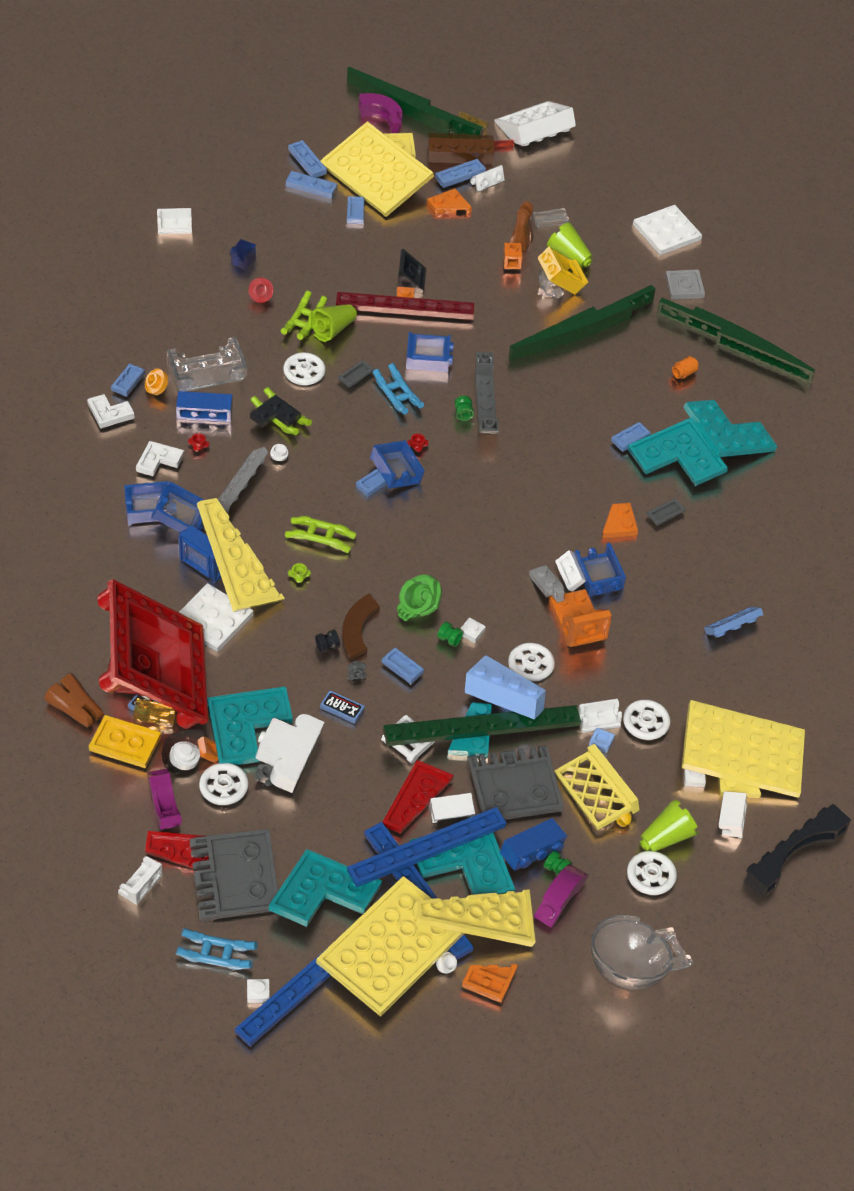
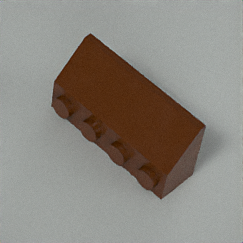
M428 133V162L463 164L478 159L482 164L493 165V135Z

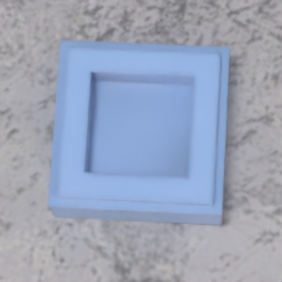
M597 727L589 741V746L595 744L600 751L607 753L615 738V734Z

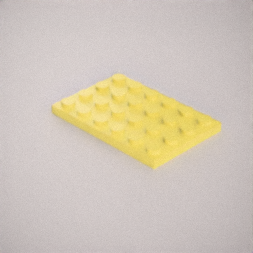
M369 122L362 125L320 160L327 171L360 197H364L365 201L385 217L434 177L430 169Z
M690 700L688 704L682 768L798 798L801 794L805 729Z
M403 876L316 959V963L381 1017L465 933L415 923V902L432 898Z

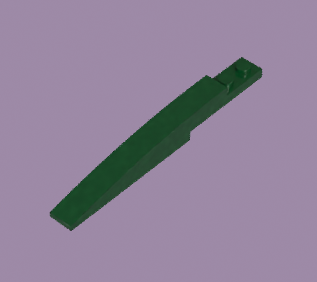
M352 67L347 68L348 82L365 93L380 94L393 99L401 107L402 114L445 134H450L452 131L456 134L483 135L482 126L432 106L429 99Z
M650 285L599 310L593 306L510 345L509 359L513 360L550 350L631 318L632 311L654 301L656 289Z
M663 297L660 299L657 314L716 338V344L809 384L812 383L815 369L760 336L697 306L694 310H691Z

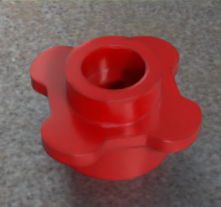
M196 433L188 439V444L192 445L193 450L196 452L204 447H209V441H206L205 435L201 433Z
M414 434L411 440L407 441L408 445L413 447L416 452L422 451L423 447L429 445L428 440H425L422 434Z

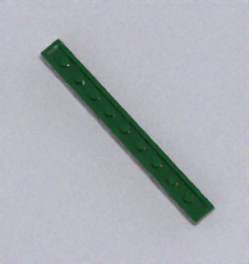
M577 705L544 708L535 719L516 712H505L384 725L383 733L386 745L396 746L580 726L581 718Z

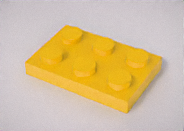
M105 715L89 744V751L146 768L161 739V732Z

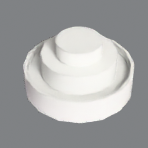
M178 742L171 748L170 762L178 769L190 770L199 762V749L190 742Z

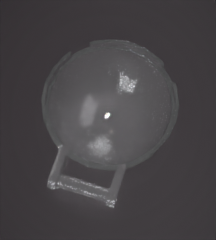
M615 915L606 918L597 924L596 930L591 937V955L595 967L609 983L618 988L635 991L653 987L666 978L670 971L688 968L693 963L691 956L686 955L675 937L676 932L673 928L654 931L650 925L640 922L641 917ZM666 941L670 943L678 957L673 958L672 951Z

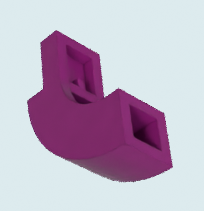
M572 864L567 865L542 897L544 899L533 917L553 928L569 900L576 893L580 892L589 874Z

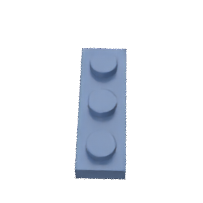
M303 140L288 145L290 153L309 176L317 178L327 174L326 167Z
M478 159L437 172L435 173V179L445 188L471 179L473 176L485 172L486 168Z
M291 171L286 179L287 187L331 199L338 188V183Z
M751 606L705 626L704 629L706 634L720 637L725 635V632L728 630L741 628V624L755 622L757 617L763 615L760 607Z

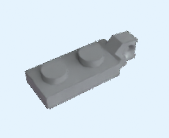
M546 565L529 571L530 578L546 597L552 595L557 603L565 601L562 583Z

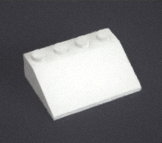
M550 101L494 119L495 123L511 141L520 146H527L532 141H542L544 137L556 136L558 132L570 131V128L576 126L572 107Z

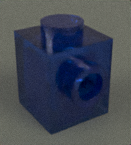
M240 239L236 246L231 248V264L247 269L256 257V244Z

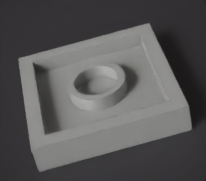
M699 270L666 271L665 278L671 300L705 297Z

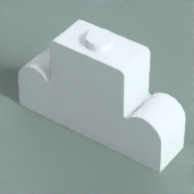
M301 714L296 718L294 726L273 718L267 731L261 732L258 739L260 745L256 759L273 766L270 780L275 786L293 793L321 733L324 721L307 714Z

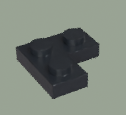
M275 394L252 411L250 419L264 427L276 418L289 427L301 418V412Z

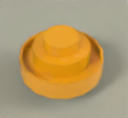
M161 369L152 370L145 380L146 391L152 395L161 394L168 384L167 373Z

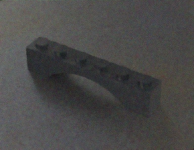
M834 804L828 808H822L814 819H808L800 830H794L786 841H780L776 845L775 850L771 853L769 851L766 852L757 864L752 863L746 870L745 882L762 898L777 887L781 876V868L794 852L812 843L835 841L847 831L851 819Z

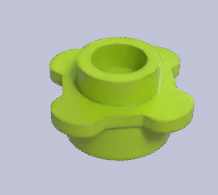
M302 563L293 565L292 570L288 571V576L293 577L297 583L303 582L304 578L311 575V571L307 570V567Z

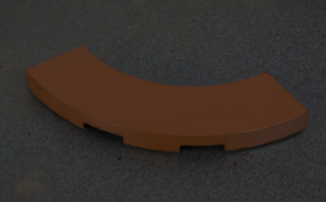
M370 593L359 599L350 608L343 622L342 642L350 661L367 653V647L362 639V627L368 618L380 610V606Z

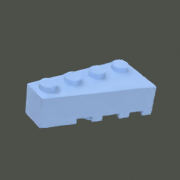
M487 655L466 673L465 693L532 719H535L544 710L545 689Z

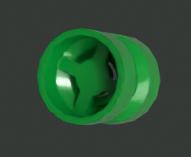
M469 396L456 398L454 405L457 418L462 421L473 418L474 409L471 398Z
M445 621L438 631L437 638L442 641L446 640L450 646L456 647L461 641L464 631L460 628H454L451 623Z
M554 850L546 859L544 868L548 871L553 870L557 876L567 865L573 864V862L568 858H561V854Z

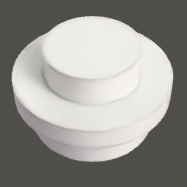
M283 444L274 445L270 451L271 458L276 461L285 460L289 454L288 449Z
M446 952L436 961L437 969L445 974L452 972L457 966L456 957L452 953Z

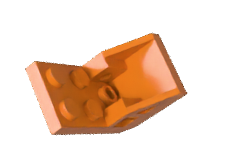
M586 589L565 593V601L559 603L552 596L549 598V603L569 647L608 639L612 617L610 610H594Z

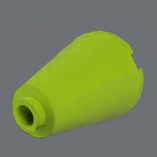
M570 222L559 227L560 231L557 234L554 232L551 235L547 246H550L552 250L557 251L570 260L576 259L581 268H587L593 261L591 252Z
M350 304L318 307L309 314L310 329H314V336L318 340L323 342L330 341L356 319L357 312Z
M675 799L670 802L640 835L641 841L639 842L645 851H658L699 833V831L695 830L698 827L693 817L686 808L682 810L679 807L681 803Z

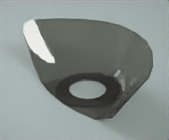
M183 730L170 735L164 741L161 751L165 768L174 774L184 771L176 768L170 762V749L176 743L185 741L194 744L199 749L198 739L203 736L205 737V732L202 730Z

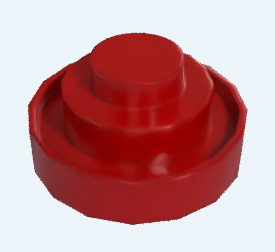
M263 277L254 279L248 287L250 298L257 303L269 301L274 293L272 283Z

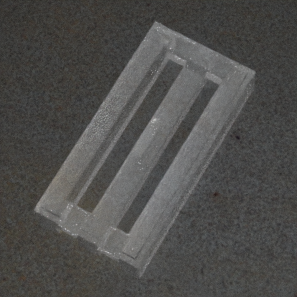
M565 208L533 212L532 215L537 228L569 222Z

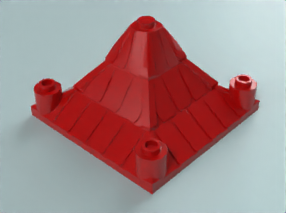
M114 579L110 580L107 583L108 588L97 596L99 607L109 611L111 657L107 671L99 677L101 689L108 693L117 692L147 696L169 708L171 707L178 711L176 716L177 723L184 729H190L197 723L203 725L208 722L203 625Z

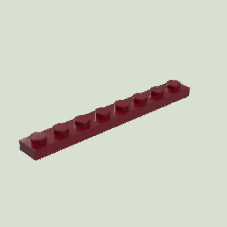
M337 292L336 306L350 304L357 311L473 320L475 303L347 292Z

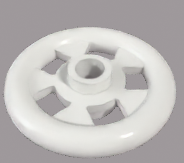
M303 352L290 356L284 363L283 371L286 378L291 382L307 386L319 382L325 375L326 367L323 360L318 356ZM315 362L317 366L313 367L311 363ZM291 366H296V370H290ZM312 372L317 373V374H316L315 376H313V377L310 375V374H312ZM297 374H299V375L304 376V377H303V378H299V377H296V376H297Z
M524 643L511 651L508 665L512 671L531 682H536L547 678L552 673L555 661L552 653L546 647L537 643ZM530 650L531 653L523 654L524 651ZM541 653L544 658L541 659L537 654ZM521 659L522 665H516V660ZM541 664L546 666V668L543 671L538 669L541 666ZM527 669L533 671V674H528L524 671Z
M652 700L635 701L626 708L623 714V722L626 729L633 736L643 740L660 738L670 727L671 721L668 711L661 704ZM645 707L652 708L654 711L645 710ZM634 711L639 712L637 717L632 716ZM656 717H662L663 722L657 723ZM635 723H638V725H639L640 727H642V728L637 729V728L634 726V724H635ZM655 727L656 731H648V729Z
M218 763L210 766L203 772L199 781V788L204 798L209 802L217 805H230L244 797L248 789V778L240 767L231 763ZM227 771V774L218 775V772ZM238 776L240 782L234 783L232 778ZM209 778L215 779L214 785L207 784ZM235 789L237 792L230 796L228 793ZM216 790L217 792L222 794L219 797L212 793Z
M656 851L638 853L630 860L627 867V876L630 883L635 889L644 894L660 895L666 893L676 882L677 872L674 863L666 855ZM653 860L660 861L662 863L661 866L653 863ZM641 861L646 864L642 869L637 866ZM662 872H668V879L662 878ZM641 874L644 881L640 882L636 876ZM659 882V886L651 887L650 883Z

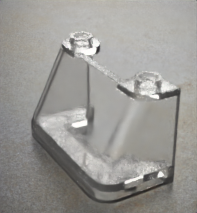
M237 337L228 338V344L225 347L219 346V353L186 359L185 353L179 355L175 348L166 350L167 368L170 377L180 391H190L242 381L247 376V365Z

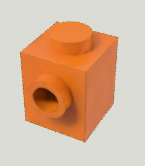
M504 243V269H521V243Z

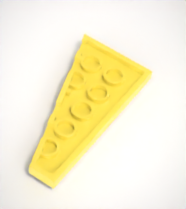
M218 499L199 501L197 506L233 612L283 601L285 599L282 593H278L274 587L275 583L267 577L263 571V565L248 543L245 544L239 536L241 533L237 528L233 527L229 521L228 514Z
M530 889L519 893L507 891L506 894L468 895L466 898L456 896L448 900H441L439 898L417 900L414 904V918L417 924L530 947L536 943Z

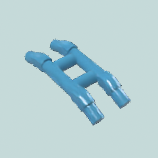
M394 363L388 365L395 382L387 384L379 369L373 371L378 386L384 391L398 412L408 413V408L401 403V401L409 399L411 404L420 409L424 407V403L412 392ZM401 387L404 393L395 396L392 390Z
M183 928L181 936L193 942L203 944L202 950L199 953L178 946L176 955L184 957L191 962L207 963L233 970L252 968V960L230 959L233 949L236 951L257 950L258 944L256 941L230 940ZM212 945L224 947L222 957L209 955Z

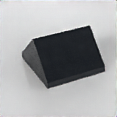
M402 249L398 287L415 288L414 293H423L426 267L405 249Z

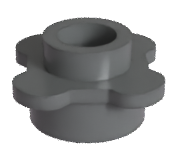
M359 661L350 663L347 666L349 671L347 678L349 680L366 678V664Z
M259 764L257 766L258 771L254 775L255 780L265 783L266 786H271L273 783L270 780V775L273 767L267 764Z

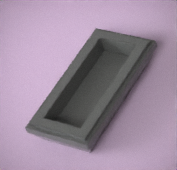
M361 360L338 376L337 379L350 389L373 373L375 369L364 360Z
M674 498L646 512V515L656 526H659L682 514L686 509Z

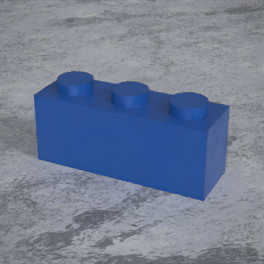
M178 391L176 404L177 419L231 422L232 394Z
M551 818L504 840L500 854L514 871L526 868L536 860H543L554 850L557 852L561 851L564 848L567 835L555 820Z

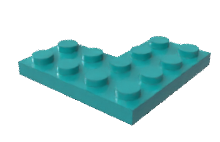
M715 400L686 402L683 407L717 457L775 452L778 447L761 422L731 424Z
M691 418L628 445V451L645 475L675 461H678L695 486L727 472V466L720 457L715 455Z
M286 686L207 698L219 764L231 763L242 765L260 762L256 759L258 746L254 729L269 727L273 718L287 724L293 723Z
M493 833L416 863L423 878L462 869L471 895L487 893L506 894L507 891L515 892V887Z
M306 849L269 904V911L306 927L325 898L364 914L381 888L382 880L377 879L356 888L347 872L348 866Z

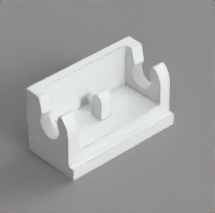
M191 208L157 209L158 234H192Z
M618 699L580 704L578 712L581 718L580 728L582 733L593 732L597 727L603 730L621 727L622 712H618Z
M724 791L719 828L729 830H722V835L743 838L747 810L746 793Z
M471 793L430 799L429 809L433 823L443 819L469 816L470 818L475 816Z
M145 856L141 866L126 884L122 883L119 886L118 894L138 905L162 877V864Z

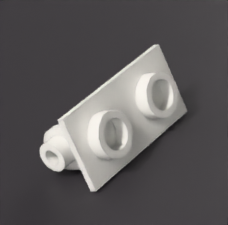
M500 165L473 176L470 182L472 185H476L477 191H481L505 181L503 167Z

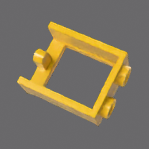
M550 246L538 257L549 281L574 295L588 283L576 259L570 260L557 251L552 250Z

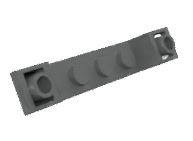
M476 352L478 432L482 434H499L495 408L493 352Z

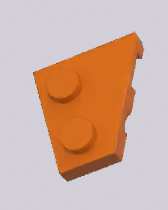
M455 188L427 199V205L435 214L456 213V210H466V213H471L472 207Z
M631 503L612 504L603 530L602 539L638 535Z
M511 964V967L470 965L462 982V987L502 1003L515 976L518 965Z

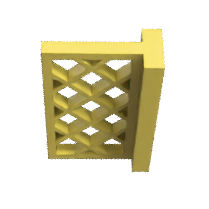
M593 744L587 747L588 752L554 770V773L594 827L599 830L630 811L634 814L640 809L638 798L597 746ZM586 760L591 763L590 769L579 767L580 763ZM566 771L574 772L572 779L564 778L562 774ZM577 773L588 774L587 780L576 779ZM591 775L601 776V782H591ZM574 784L584 785L583 793L575 792L573 790ZM588 786L599 788L597 795L587 793ZM602 788L611 789V797L602 796ZM585 798L594 799V807L585 806ZM599 800L610 802L608 809L599 808ZM613 802L622 803L624 808L612 810ZM596 812L604 813L606 818L598 822L595 819Z

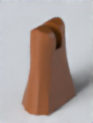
M529 201L523 202L517 211L516 224L509 242L521 243L522 252L527 250L529 243L534 237L531 222L533 205Z
M72 673L67 674L60 680L61 685L55 683L51 686L44 696V700L47 703L68 714L87 728L93 725V719L98 721L104 716L101 708Z

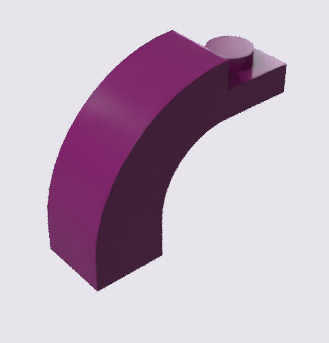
M359 94L361 117H381L389 123L391 133H399V128H401L402 109L397 102L380 94Z
M168 769L148 772L151 797L160 830L181 826V814L175 802L170 772Z

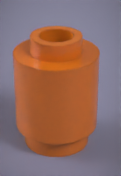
M691 356L680 360L672 367L673 375L677 379H684L698 371V361Z

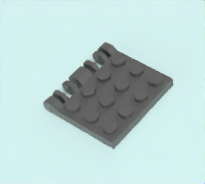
M546 745L538 746V754L536 748L531 747V759H526L524 750L518 749L519 761H517L514 750L500 752L501 763L498 761L497 754L491 753V765L486 764L484 754L478 757L480 766L478 765L476 755L467 756V763L481 813L497 807L506 820L564 810L562 797Z
M269 829L197 837L189 840L190 849L193 850L191 851V857L201 858L208 855L209 860L198 861L192 864L193 870H198L194 872L195 888L200 889L196 892V896L203 898L214 895V900L198 903V909L201 910L199 911L201 922L271 912L269 911V904L277 894L278 887Z

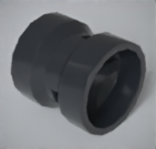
M335 629L329 630L325 635L322 633L315 635L316 645L320 653L327 652L329 648H340V639Z

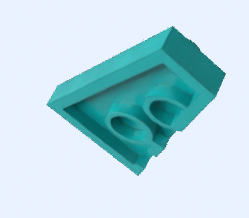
M471 703L465 717L491 714L492 704ZM489 736L453 739L448 749V754L461 756L476 755V757L484 754V757L488 758Z

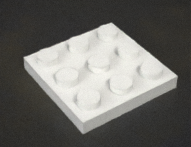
M676 205L642 216L633 221L635 228L659 255L702 239V234Z
M208 583L179 611L184 616L203 625L204 645L217 653L253 616V610L250 608L233 612L228 595Z

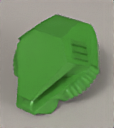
M419 575L405 581L406 583L402 586L399 593L401 603L397 606L400 618L408 621L430 615L439 609L442 587L437 579L431 575Z

